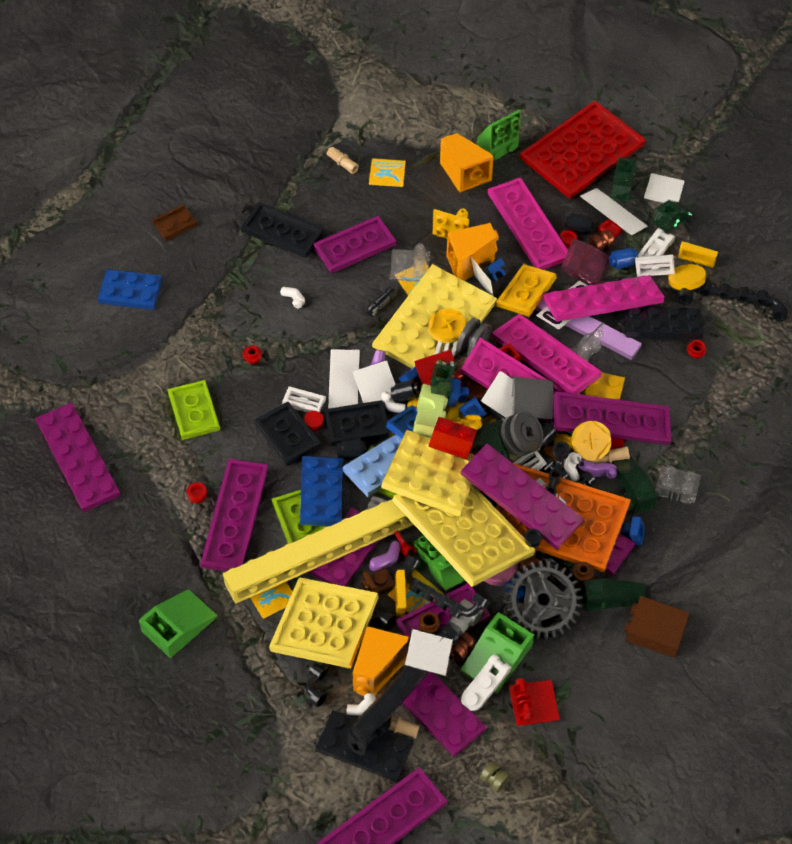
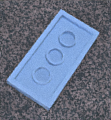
M394 435L343 466V472L367 497L383 489L381 488L382 482L402 439Z

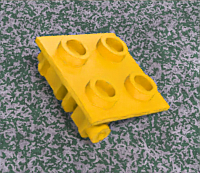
M462 208L456 215L434 209L433 234L447 238L449 232L469 228L468 211Z

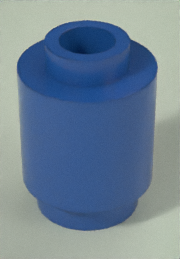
M635 248L612 251L611 256H609V262L616 270L634 266L635 258L638 257Z

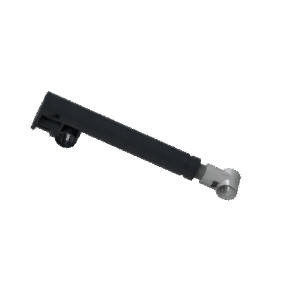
M466 599L460 603L467 609L474 605ZM480 610L473 617L461 615L458 619L452 616L447 625H443L435 635L442 637L441 640L443 638L452 639V648L459 640V636L470 625L475 626L483 614V610ZM406 666L349 728L347 744L351 750L363 756L371 742H375L377 738H383L391 726L393 713L430 671Z

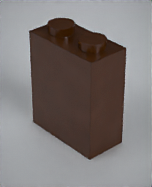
M640 596L639 602L633 603L630 615H633L632 621H627L624 632L627 633L626 642L675 658L689 612Z

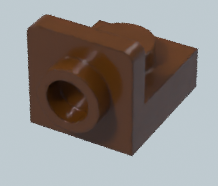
M386 568L370 575L367 571L363 572L361 585L365 591L378 593L379 596L395 588V584Z

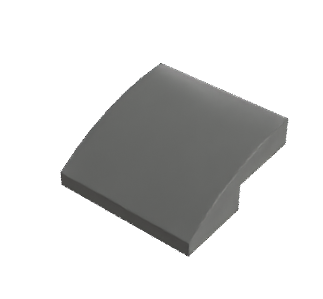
M513 377L512 415L526 411L532 413L537 419L552 420L553 381Z

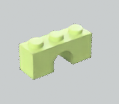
M426 384L422 385L413 432L431 439L438 417L445 419L446 411H443V409H446L448 398H445L446 389Z

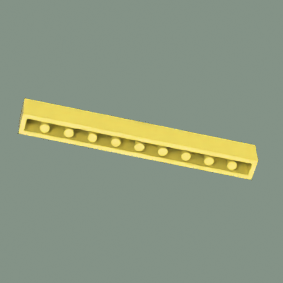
M391 499L369 510H364L353 517L345 518L337 524L327 526L314 534H309L296 542L288 543L280 549L270 551L264 556L252 559L239 567L229 569L223 573L225 586L236 604L414 524Z

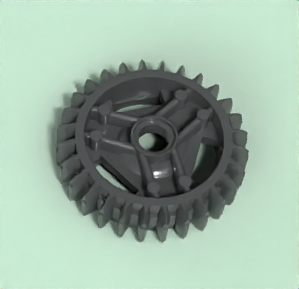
M539 561L538 567L535 566L534 562H531V569L524 565L522 567L524 573L517 570L516 575L518 578L513 576L510 578L514 584L506 585L511 591L504 593V596L509 597V600L504 601V604L510 605L505 612H512L513 614L509 619H515L516 624L521 625L532 634L535 633L536 639H539L540 634H543L544 639L547 640L549 633L552 638H556V631L563 635L564 631L562 628L570 630L571 627L568 623L575 624L576 620L573 616H580V613L575 611L576 608H582V605L577 603V601L583 599V597L576 595L581 588H574L578 581H570L573 574L570 573L566 576L564 574L566 571L565 567L559 571V564L557 563L552 568L550 561L547 562L546 566H543L542 561ZM553 575L566 586L565 591L562 592L547 580V577ZM519 586L526 587L523 607H517L516 605ZM540 594H547L550 601L548 605L542 606L538 603L537 599ZM560 614L561 622L542 628L540 621Z

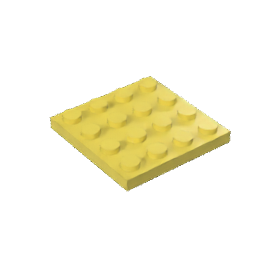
M406 430L381 488L459 517L472 486V483L463 477L460 472L475 455L469 453L468 459L465 460L428 447L430 438Z
M299 577L269 646L270 651L351 669L378 601V593Z

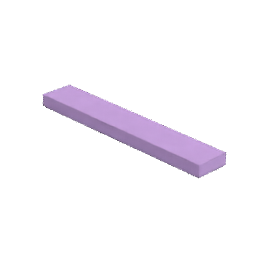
M543 299L535 308L538 312L547 307ZM590 316L571 319L565 324V326L630 360L633 359L641 348L642 343L632 338H626L625 334Z

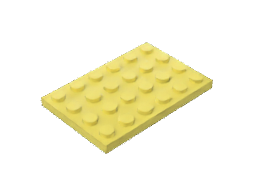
M432 264L374 340L372 347L377 350L386 351V355L412 368L415 366L414 361L435 354L438 341L429 332V319L434 313H438L441 309L452 308L460 311L462 316L466 318L467 323L474 317L480 319L482 323L496 304L497 298ZM454 342L450 343L448 350L451 349L452 351ZM442 343L440 353L444 351L446 343ZM457 352L455 353L454 360H455V359L457 358V356L459 355V354H457Z
M473 484L459 517L400 494L394 495L393 502L471 587L528 559L536 551L533 547L526 545L525 538Z

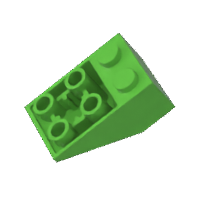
M519 109L490 124L477 137V145L491 153L493 160L499 159L501 156L518 148L521 110Z
M421 536L412 542L413 547L416 548L424 564L444 590L465 581L425 536Z
M188 589L154 606L139 619L141 631L169 658H172L218 616Z
M498 612L486 627L461 671L475 679L489 658L495 653L500 657V661L504 664L508 663L512 667L494 691L497 694L531 649L534 634ZM494 667L491 673L496 676L499 670Z

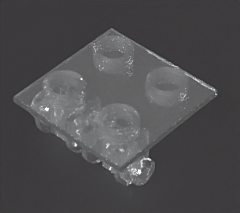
M417 244L414 250L392 249L390 280L420 281L429 268V251H426L424 245Z
M602 322L593 332L587 333L571 350L588 361L593 352L597 353L602 346L601 338L604 334V323Z
M662 465L655 493L658 496L668 498L671 491L670 499H672L675 492L678 493L676 501H678L679 495L682 494L681 502L695 503L701 475L691 471L678 470L672 466Z

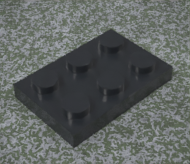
M383 400L324 409L331 446H336V443L341 442V440L360 437L361 441L390 437V431L386 428L387 418Z
M289 401L255 419L256 426L287 466L321 447L320 441Z

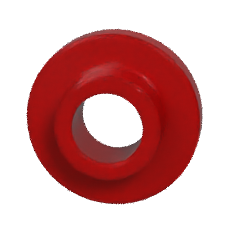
M693 340L687 346V353L693 358H702L706 354V346L700 340Z
M248 346L243 350V358L249 364H256L262 358V351L257 346Z

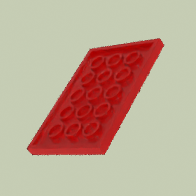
M593 101L521 152L519 158L571 199L644 146L646 139L597 101Z

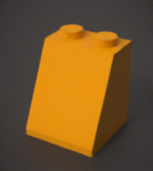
M458 133L441 139L440 164L459 193L492 181L493 155Z
M491 223L448 233L447 259L454 276L466 281L474 275L471 257L481 269L495 260L498 233L496 229L493 230Z
M367 627L353 670V691L362 696L368 693L376 695L406 662L409 637Z

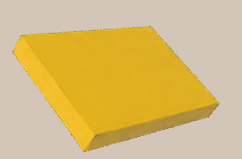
M523 264L496 301V306L530 317L543 299L544 294L547 293L557 279L556 273Z

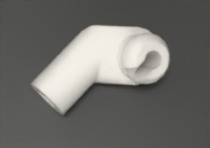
M281 288V295L292 297V304L295 308H301L305 304V298L297 288Z
M390 391L382 393L381 400H383V405L387 411L401 413L406 409V404L394 402Z
M572 452L566 458L564 469L570 479L576 482L580 479L576 465L581 461V455Z
M372 693L366 694L364 700L359 705L347 704V715L361 716L376 700L375 695Z

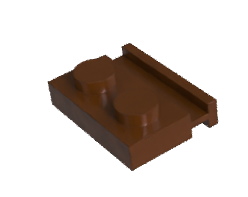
M184 204L152 219L153 226L156 227V230L165 241L198 226L196 219L185 208Z

